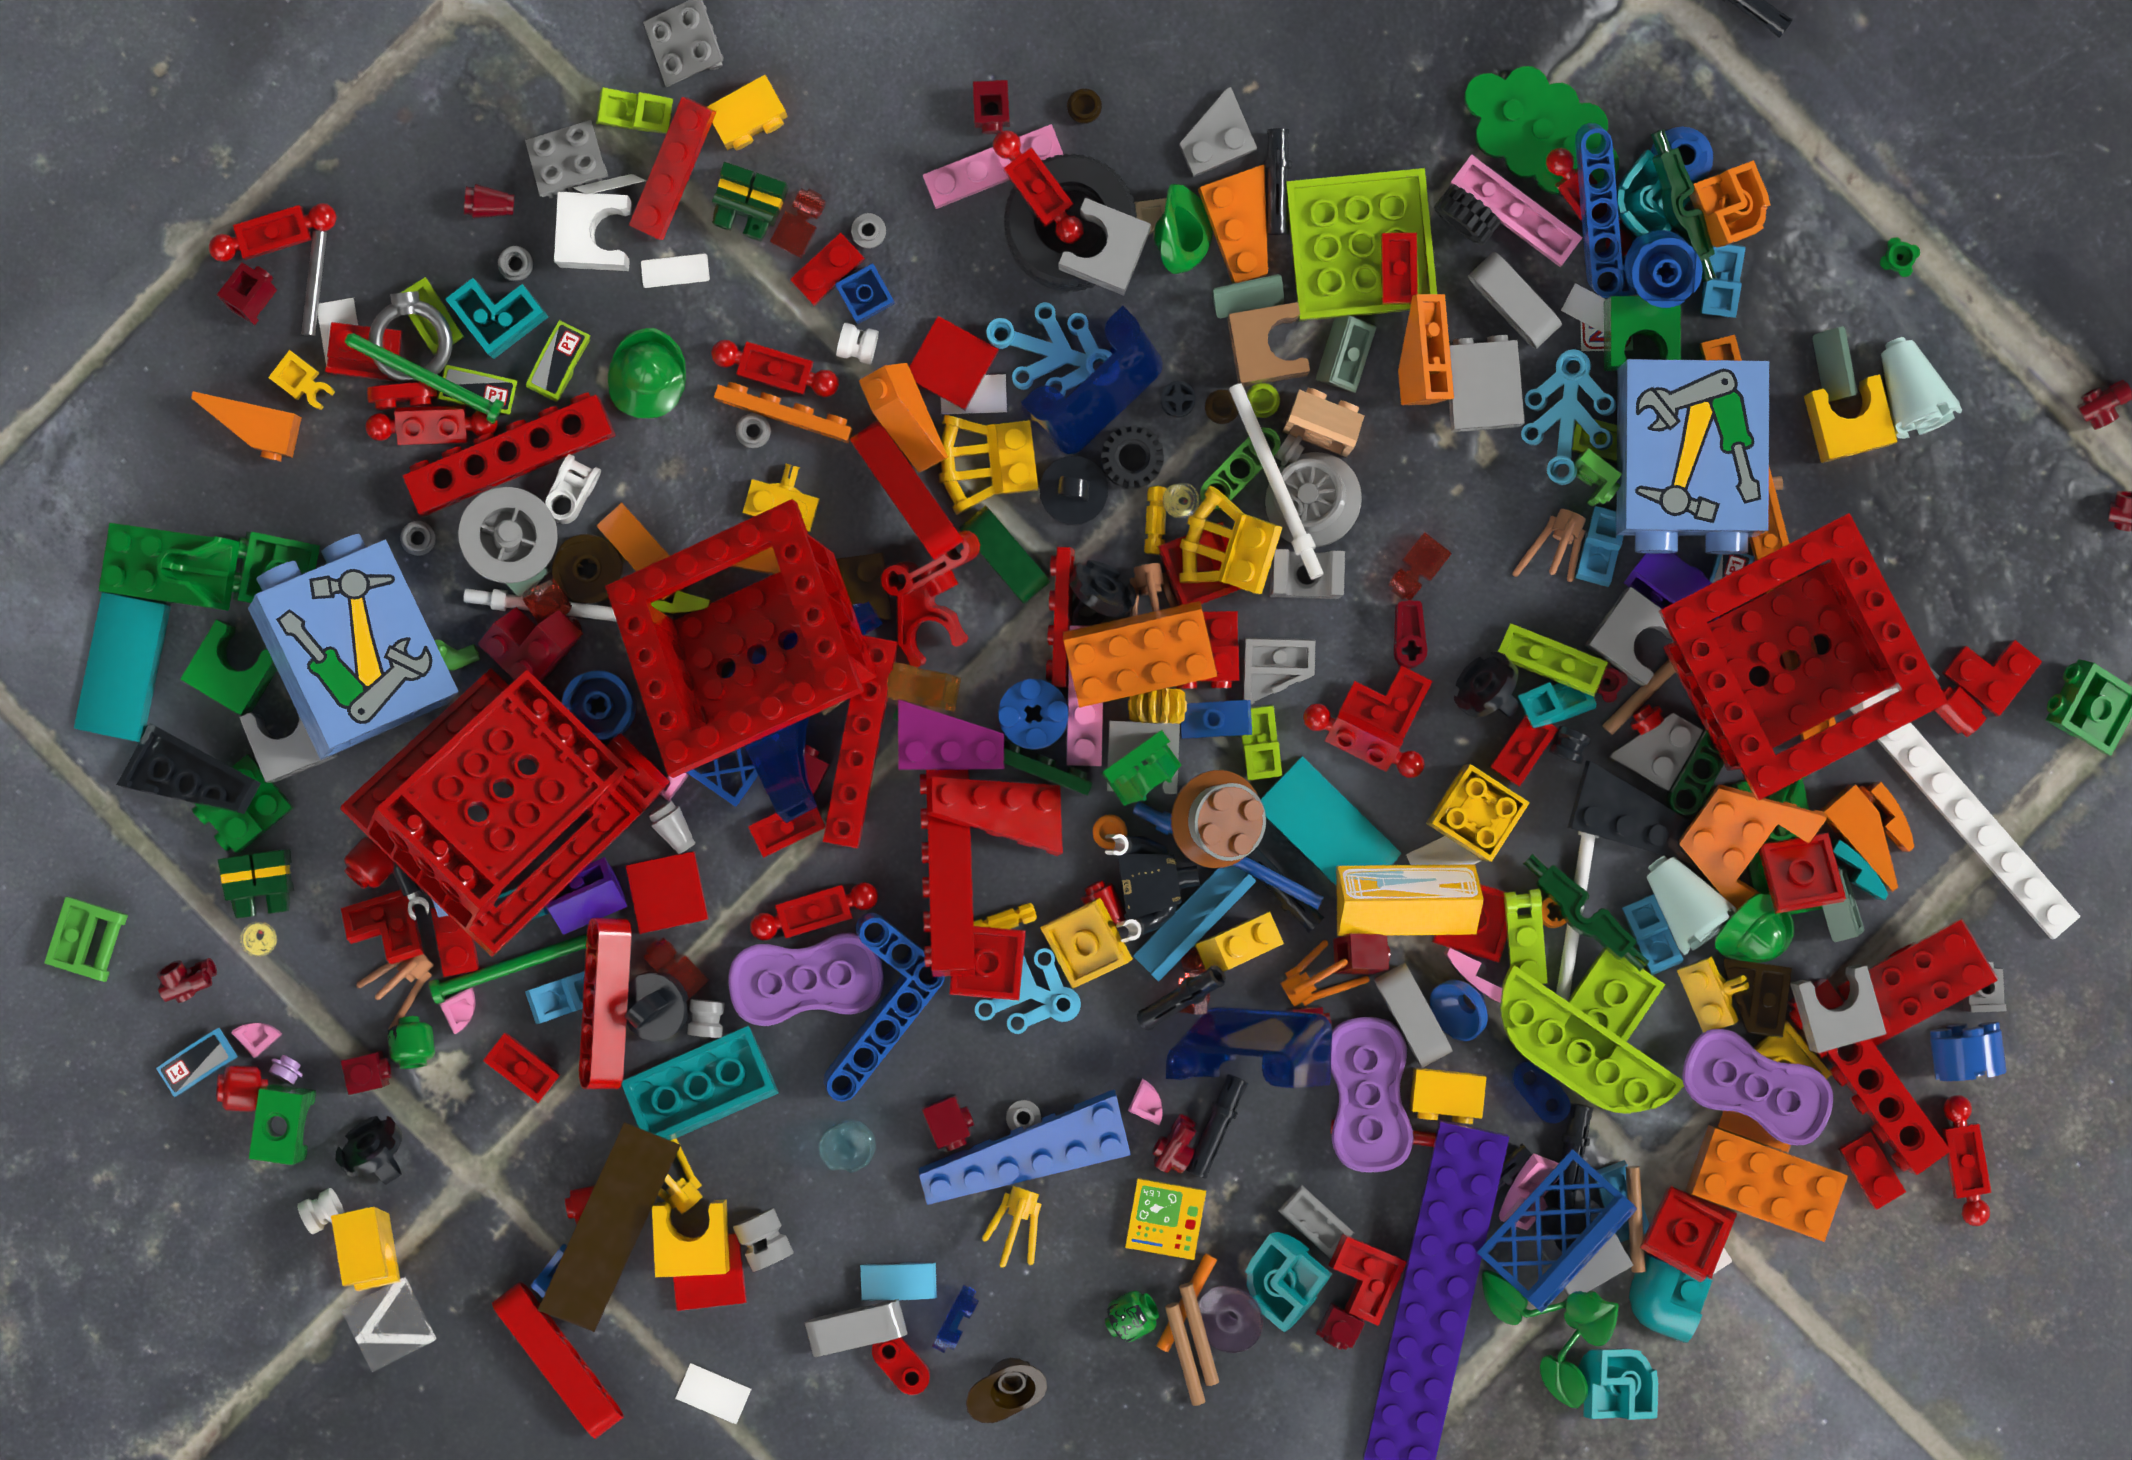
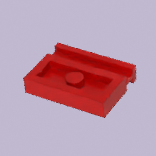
M331 322L327 367L325 368L327 374L396 382V380L385 375L371 357L347 346L345 343L349 333H354L369 341L371 327ZM385 329L383 348L400 356L403 332L401 330Z
M620 733L607 745V748L628 767L616 790L641 815L670 781Z

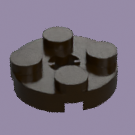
M580 534L566 540L558 549L559 551L552 565V575L557 588L573 601L584 604H595L609 598L605 586L621 579L623 573V563L618 550L604 538L591 534ZM588 559L590 564L596 563L597 572L593 571L595 576L590 579L586 575L580 576L578 572V567H583L580 563Z

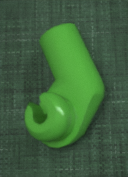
M434 640L449 671L457 670L481 660L475 644L456 650L441 640Z

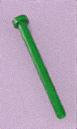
M349 333L345 339L347 346L486 414V420L493 424L500 415L505 402L497 398L492 402L354 333Z
M587 934L442 983L438 979L429 981V988L436 1004L445 1002V996L585 949Z

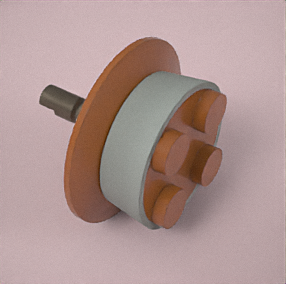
M1225 770L1203 772L1188 781L1178 793L1171 814L1172 833L1181 852L1194 863L1208 868L1228 867L1249 855L1261 842L1266 827L1265 809L1252 785L1238 774Z

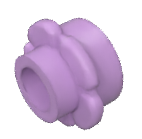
M282 1055L280 1060L276 1058L271 1060L273 1065L269 1073L290 1085H294L298 1077L302 1078V1073L298 1071L301 1065L293 1059Z

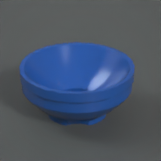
M1675 127L1665 131L1671 149L1686 145L1694 151L1693 162L1689 165H1684L1692 183L1705 180L1713 165V151L1707 138L1698 130L1690 127ZM1653 143L1651 152L1656 156L1658 153Z
M1448 980L1438 985L1432 991L1430 1009L1441 1029L1447 1035L1459 1041H1470L1480 1035L1485 1029L1488 1021L1487 1008L1483 994L1475 987L1460 980ZM1464 994L1472 1001L1476 1009H1471L1466 1005L1463 998Z

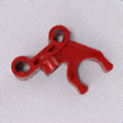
M962 530L958 532L963 539L962 544L964 546L960 554L957 552L956 547H954L936 561H932L921 568L913 562L903 561L889 566L882 574L881 583L884 590L892 596H897L898 645L907 656L911 668L915 669L926 663V657L920 652L916 643V633L920 625L925 621H936L943 625L949 632L951 643L955 647L963 645L968 641V635L962 629L957 613L945 606L937 605L935 597L957 586L959 583L952 570L973 560L978 555L980 542L971 531ZM903 574L906 582L900 583L898 575Z

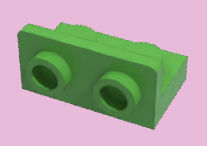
M1589 448L1582 452L1574 461L1577 467L1576 476L1589 486H1592L1593 483L1599 486L1586 503L1594 506L1599 502L1602 504L1606 501L1609 502L1621 487L1616 481L1622 474Z

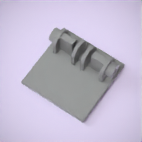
M688 0L643 22L666 87L707 68L712 71L723 66L722 61L724 57L720 52L716 41L717 37L714 35V28L708 18L707 8L703 0Z
M591 120L525 140L539 195L542 197L549 196V198H553L558 192H566V188H568L569 192H573L572 186H581L582 183L603 181V178L609 177L606 166L603 164Z

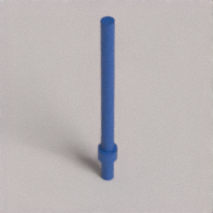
M1138 801L1133 814L1156 825V830L1166 835L1173 834L1171 813L1167 811L1161 813ZM1244 857L1239 862L1233 864V866L1317 910L1324 900L1323 896L1248 857Z

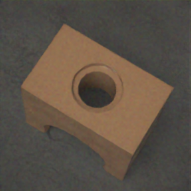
M1298 302L1229 314L1227 321L1238 384L1242 383L1243 387L1259 383H1270L1308 376L1310 372L1308 359L1299 358L1293 361L1280 359L1274 355L1268 345V333L1275 326L1282 323H1293L1298 320L1300 316Z

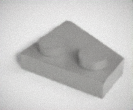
M1245 637L1243 700H1251L1252 705L1261 698L1280 692L1289 685L1314 676L1316 640Z
M1674 713L1663 718L1664 721L1653 730L1643 735L1639 734L1633 740L1612 752L1609 758L1662 789L1669 791L1703 732L1702 729Z

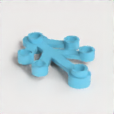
M1047 302L1037 305L1035 308V318L1039 324L1044 325L1052 343L1014 331L1012 323L1004 318L994 319L987 327V338L992 346L1003 349L1011 345L1046 357L1028 367L1021 366L1013 371V384L1018 389H1028L1033 384V380L1065 364L1080 368L1062 378L1052 377L1047 380L1045 391L1052 400L1062 399L1067 390L1087 380L1102 384L1110 381L1116 374L1117 362L1114 355L1108 350L1098 348L1088 329V319L1082 313L1072 314L1068 318L1067 324L1070 333L1078 336L1085 353L1071 349L1056 320L1054 306ZM1043 309H1049L1052 314L1048 319H1042L1039 316V312ZM1080 319L1084 321V327L1078 330L1074 329L1071 326L1072 322ZM1003 330L1008 333V336L1005 340L1000 341L995 338V334ZM1095 363H1105L1106 369L1103 372H1096L1093 369ZM1020 373L1029 375L1026 383H1019L1016 380ZM1052 384H1060L1062 386L1061 392L1057 394L1051 393L1049 388Z
M1575 349L1562 353L1556 362V373L1537 389H1531L1525 395L1526 405L1531 410L1540 411L1547 405V397L1564 385L1563 398L1534 423L1526 424L1521 431V437L1527 444L1537 445L1543 440L1544 433L1560 420L1557 456L1551 459L1547 466L1549 478L1559 485L1571 483L1577 474V467L1571 460L1575 419L1590 436V442L1596 449L1606 450L1613 442L1611 433L1601 428L1577 400L1579 385L1594 400L1595 410L1603 416H1608L1615 411L1616 401L1611 395L1604 393L1590 377L1591 362L1588 356L1582 351ZM1572 362H1578L1580 364L1579 371L1574 374L1569 373L1568 366ZM1534 394H1540L1542 397L1541 403L1537 406H1533L1530 403V399ZM1605 398L1610 399L1611 405L1609 409L1600 410V401ZM1532 428H1536L1538 430L1537 438L1528 440L1527 432ZM1600 433L1607 435V441L1603 445H1597L1595 441L1596 436ZM1562 465L1569 467V473L1565 477H1559L1557 473L1558 468Z
M1041 948L1035 953L1034 962L1037 967L1043 969L1050 991L1036 985L1024 956L1020 1000L982 999L975 1006V1014L981 1020H990L995 1013L1028 999H1034L1043 1003L1044 1005L1025 1014L1016 1012L1009 1016L1007 1020L1008 1029L1014 1034H1021L1028 1026L1049 1017L1060 1022L1072 1020L1079 1013L1081 1002L1078 994L1073 989L1063 987L1054 965V953L1048 948ZM1047 952L1051 955V962L1048 965H1041L1038 962V955L1040 953ZM1060 998H1067L1069 1000L1070 1007L1068 1010L1060 1011L1057 1008L1056 1003ZM988 1003L991 1005L992 1013L989 1016H982L979 1013V1006L981 1004ZM1017 1016L1021 1017L1025 1023L1023 1028L1019 1030L1011 1026V1020Z

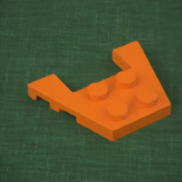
M1719 784L1681 836L1679 844L1718 892L1738 910L1749 898L1756 894H1762L1738 878L1776 825L1779 824L1802 840L1810 843L1826 821L1827 814L1815 809L1811 811L1799 808L1796 804L1785 801L1780 803L1765 798L1757 801L1753 793Z

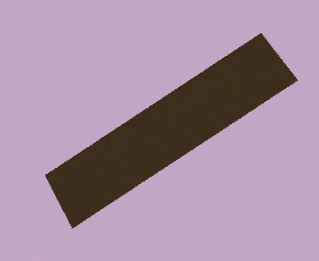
M623 1123L538 1308L539 1311L595 1332L681 1146L680 1144L628 1123Z

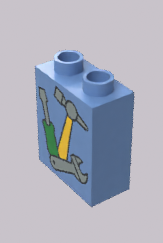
M1627 359L1617 369V471L1622 475L1617 480L1621 487L1617 491L1616 535H1634L1636 553L1678 552V536H1705V553L1746 554L1748 553V537H1757L1768 531L1769 361Z
M360 534L343 538L321 551L327 563L326 565L305 574H301L296 561H290L274 567L257 577L262 592L255 595L248 607L320 760L445 706L459 692L386 539L366 547Z

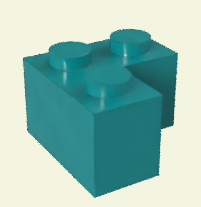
M472 278L445 299L486 353L493 359L549 317L523 284L495 304L482 286Z

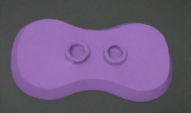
M840 933L814 946L802 949H789L771 944L753 945L736 955L729 970V991L736 1012L746 1022L759 1026L775 1025L807 1010H827L848 1015L861 1013L877 1002L883 989L881 958L867 948L857 934Z
M1360 1017L1344 1021L1332 1030L1326 1045L1327 1063L1339 1093V1107L1332 1129L1333 1148L1339 1160L1350 1169L1369 1173L1388 1171L1400 1166L1408 1158L1413 1145L1412 1126L1400 1096V1082L1407 1059L1406 1042L1398 1027L1385 1019Z
M1711 1029L1702 1033L1689 1049L1683 1066V1084L1691 1098L1703 1107L1745 1114L1756 1120L1774 1138L1789 1145L1798 1146L1813 1142L1827 1125L1833 1106V1091L1826 1078L1814 1068L1802 1064L1780 1063L1766 1058L1756 1051L1743 1037L1725 1029Z

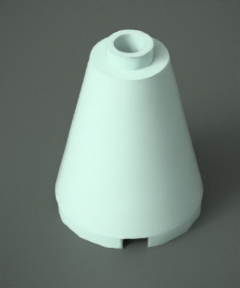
M1900 337L1885 345L1886 350L1881 353L1891 419L1897 438H1910L1907 431L1917 429L1919 435L1930 432L1952 421L1955 418L1953 411L1962 412L1957 398L1913 340L1906 341L1904 337Z
M1664 855L1648 867L1651 873L1647 876V880L1676 944L1684 955L1688 954L1690 947L1694 951L1716 936L1723 928L1722 923L1737 911L1735 906L1676 857L1667 859Z

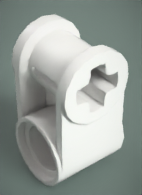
M568 454L563 461L545 501L555 521L561 524H569L578 517L601 473V469L597 467L591 469L575 461V456ZM572 473H576V474H578V475L584 477V479H582V478H580V477H578V476H576V475H574V474H572ZM561 498H567L571 501V509L564 515H558L554 512V504Z

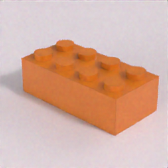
M1201 601L1063 632V641L1079 708L1217 677Z
M1708 1125L1685 1191L1697 1197L1825 1242L1848 1175Z

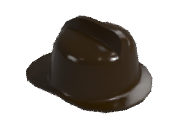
M1019 1358L1003 1359L994 1365L988 1376L975 1383L970 1389L966 1399L967 1412L974 1420L981 1423H995L1004 1420L1040 1402L1045 1396L1048 1387L1046 1377L1039 1369L1030 1365L1028 1361H1023Z

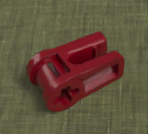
M1414 600L1401 601L1395 606L1394 659L1398 665L1411 669L1417 667L1425 660L1428 651L1422 603ZM1408 643H1412L1413 649L1419 650V654L1413 657V661H1409L1408 655L1402 654L1401 651L1408 646Z

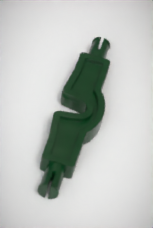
M1665 129L1658 130L1650 135L1658 153L1652 160L1663 189L1662 204L1668 222L1678 232L1679 236L1688 242L1698 254L1702 263V282L1713 280L1717 276L1714 273L1709 257L1713 256L1715 251L1708 234L1704 214L1699 209L1686 211L1683 208V201L1694 192V185L1684 166L1679 149H1671Z
M1534 854L1523 863L1539 878L1536 885L1560 906L1563 918L1573 930L1583 936L1594 938L1617 960L1625 957L1639 972L1648 964L1649 960L1633 947L1637 941L1622 928L1608 910L1600 908L1590 918H1584L1581 915V907L1589 899V894L1585 889L1569 879L1555 865L1548 869Z

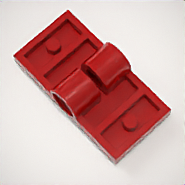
M1962 918L1918 942L1910 943L1886 957L1885 960L1868 968L1886 1030L1885 1035L1871 1038V1040L1877 1046L1998 981V977ZM1849 980L1838 985L1845 1000L1848 999L1850 992Z

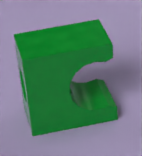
M1610 296L1605 300L1604 371H1617L1626 361L1624 352L1626 342L1630 336L1635 335L1647 336L1654 341L1659 349V360H1681V304L1675 307L1661 308L1651 305L1640 296Z
M216 619L180 680L235 713L244 716L252 713L275 675L277 668L268 649H265L260 653L258 661L252 668L245 671L234 669L227 659L226 648L229 640L235 635L236 627L226 621Z
M278 1084L259 1088L249 1159L294 1165L306 1159L308 1146L303 1145L304 1126L309 1107L315 1103L316 1090ZM275 1116L282 1117L286 1121L287 1129L283 1135L273 1131L272 1121Z

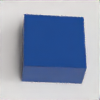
M873 263L835 284L857 325L895 304Z

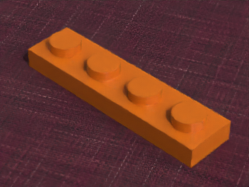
M728 382L727 387L719 384L714 395V399L717 402L760 414L764 417L849 444L853 430L851 427L846 426L847 419L833 414H827L826 419L813 415V408L794 403L793 408L780 404L781 398L761 392L759 398L747 394L748 388L737 383Z

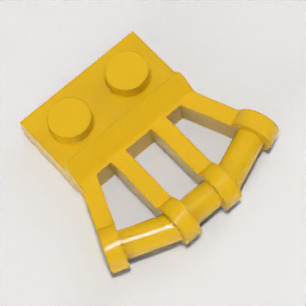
M944 415L942 424L945 427L941 442L948 458L941 461L942 473L939 474V482L944 484L954 503L952 508L956 515L994 495L1038 490L1030 420L982 425L958 417ZM958 429L987 436V444L954 447ZM989 453L990 468L956 471L955 457ZM992 478V486L969 498H966L958 481Z
M1209 486L1204 493L1206 497L1193 515H1189L1187 524L1190 526L1186 539L1182 538L1179 546L1182 548L1183 573L1179 574L1180 583L1220 581L1256 594H1262L1282 527L1244 514L1222 492ZM1217 505L1235 521L1233 529L1207 520ZM1203 529L1229 538L1226 552L1200 544L1199 541ZM1196 553L1221 561L1220 571L1197 573Z

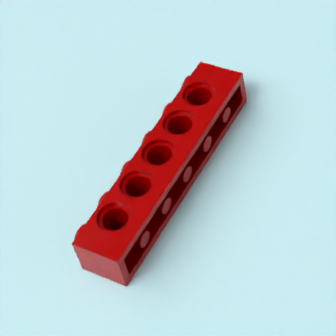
M589 392L580 394L570 399L571 405L558 410L557 406L544 409L538 413V419L526 423L525 419L513 422L505 427L507 432L494 437L493 433L482 435L473 440L474 446L462 450L461 446L451 448L441 454L443 459L430 464L429 460H424L409 467L410 472L402 476L418 514L425 517L566 458L568 454L573 455L616 437L600 397L596 394L590 396ZM571 417H579L581 429L576 434H566L564 430L566 420ZM540 430L547 431L549 434L547 445L542 448H535L532 443L533 435ZM506 444H514L517 448L516 457L509 462L502 461L500 457L502 447ZM475 457H482L485 463L484 470L478 475H471L468 471L469 462ZM445 470L450 471L452 483L447 488L439 489L436 484L437 475Z
M863 635L877 677L861 684L864 692L850 698L823 842L852 848L860 847L898 650V642Z
M1820 978L1813 983L1819 1003L1827 1010L1835 1009L1844 1003L1828 979ZM1794 997L1787 1002L1792 1009L1788 1014L1795 1025L1802 1030L1803 1025ZM1871 1039L1853 1043L1852 1055L1844 1060L1839 1057L1838 1048L1816 1053L1821 1059L1826 1056L1833 1066L1829 1070L1841 1087L1844 1085L1848 1086L1854 1095L1850 1098L1852 1104L1861 1115L1867 1113L1874 1122V1125L1870 1127L1882 1144L1888 1142L1895 1153L1891 1157L1902 1172L1908 1170L1912 1174L1919 1175L1951 1151ZM1865 1069H1870L1873 1073V1082L1870 1086L1862 1088L1858 1081L1859 1074ZM1890 1097L1894 1103V1109L1891 1114L1882 1116L1879 1111V1104L1884 1098ZM1911 1126L1914 1130V1138L1909 1144L1903 1145L1899 1137L1900 1132L1904 1127Z

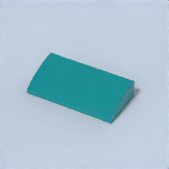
M101 593L74 729L140 742L147 727L171 606Z
M1303 756L1260 798L1265 809L1266 818L1336 887V866L1392 865L1402 854Z
M746 1026L622 1081V1087L638 1127L670 1141L779 1093L750 1026Z

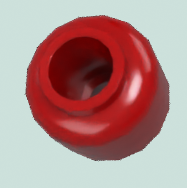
M369 837L361 839L344 858L347 866L344 872L363 889L367 886L372 888L379 887L393 872V860Z
M228 1066L223 1074H218L216 1102H222L223 1108L227 1111L253 1112L256 1110L259 1088L268 1086V1079H261V1072L255 1066Z

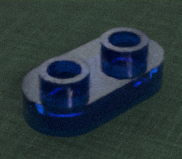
M1529 1060L1519 1063L1512 1072L1513 1086L1542 1120L1548 1123H1558L1568 1116L1571 1108L1569 1097L1551 1075ZM1528 1071H1532L1535 1074V1080L1532 1084H1525L1523 1081V1076ZM1550 1098L1556 1099L1558 1104L1554 1111H1548L1545 1107L1546 1101Z
M966 1285L962 1286L932 1344L934 1349L945 1353L947 1347L952 1350L955 1349L963 1331L957 1329L963 1317L971 1318L979 1302L978 1299L974 1298L976 1290Z

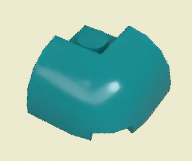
M1649 149L1640 155L1621 179L1616 190L1618 216L1636 237L1657 230L1670 231L1673 228L1664 213L1662 204L1663 189L1652 160L1655 155ZM1689 196L1684 199L1683 208L1690 201Z
M1275 1232L1269 1234L1252 1257L1245 1273H1247V1288L1251 1296L1249 1299L1251 1303L1279 1329L1286 1332L1315 1302L1317 1294L1332 1276V1273L1308 1254L1310 1248L1289 1235Z
M1645 1253V1272L1635 1273L1630 1286L1629 1299L1632 1312L1639 1323L1650 1330L1687 1343L1694 1335L1702 1318L1701 1310L1713 1280L1706 1277L1705 1280L1699 1282L1661 1259Z
M1628 1348L1597 1349L1588 1351L1582 1357L1578 1369L1585 1376L1588 1385V1396L1584 1401L1583 1417L1589 1419L1624 1418L1628 1420L1657 1418V1370L1652 1369L1648 1359L1641 1354L1642 1351Z

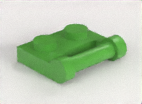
M70 896L65 897L44 963L95 980L107 982L110 973L107 970L120 927L125 925L128 915ZM98 918L108 922L94 965L91 966L84 962Z

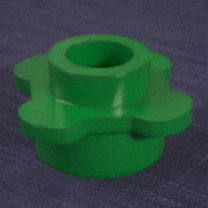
M1893 237L1887 242L1888 250L1886 255L1880 259V266L1884 270L1892 269L1898 272L1901 277H1908L1913 272L1912 265L1915 263L1916 258L1920 256V249L1917 245L1901 242L1900 238ZM1898 254L1903 256L1901 261L1897 259Z

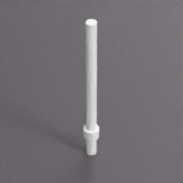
M1242 383L1230 387L1229 391L1294 539L1291 542L1296 555H1301L1310 579L1318 578L1324 573L1313 550L1316 548L1311 534H1306Z
M465 589L464 592L465 603L491 606L492 610L506 611V608L514 609L517 607L520 610L553 614L559 609L567 616L617 622L612 607L528 596L518 597L517 595L508 594V590L493 589V592ZM665 614L671 619H673V615Z
M1578 831V835H1581L1574 882L1587 891L1595 837H1599ZM1584 906L1581 907V910H1580V913H1581L1582 916H1583ZM1568 924L1556 994L1566 1001L1570 998L1580 935Z

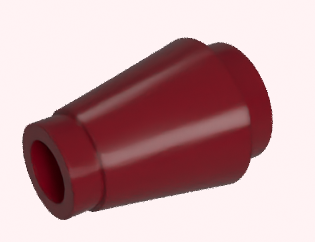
M475 184V187L466 186L464 214L472 215V219L513 215L514 194H508Z

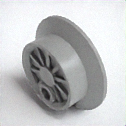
M1310 452L1301 454L1296 462L1292 464L1287 462L1285 467L1281 466L1279 468L1306 534H1311L1316 547L1326 546L1339 540L1352 528L1360 512L1362 493L1355 473L1344 461L1327 453ZM1269 483L1265 499L1268 519L1270 523L1282 527L1280 536L1291 543L1294 539Z
M501 487L482 493L467 506L460 520L458 539L465 560L477 573L487 579L500 583H518L536 576L549 564L557 546V526L551 511L537 496L519 488Z

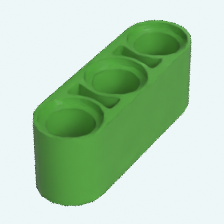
M1263 427L1261 429L1264 436L1269 437L1273 442V450L1271 452L1273 457H1275L1280 448V438L1271 428ZM1250 437L1204 482L1199 494L1201 503L1206 497L1204 493L1207 488L1214 485L1221 487L1225 492V496L1232 501L1263 469ZM1235 461L1245 462L1249 467L1248 476L1242 479L1234 477L1230 472V465ZM1217 505L1213 511H1220L1222 509Z

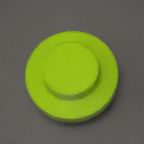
M1259 383L1252 386L1246 394L1258 418L1272 416L1280 405L1278 391L1267 383Z

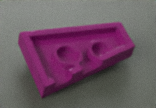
M898 699V770L1004 769L1003 733Z

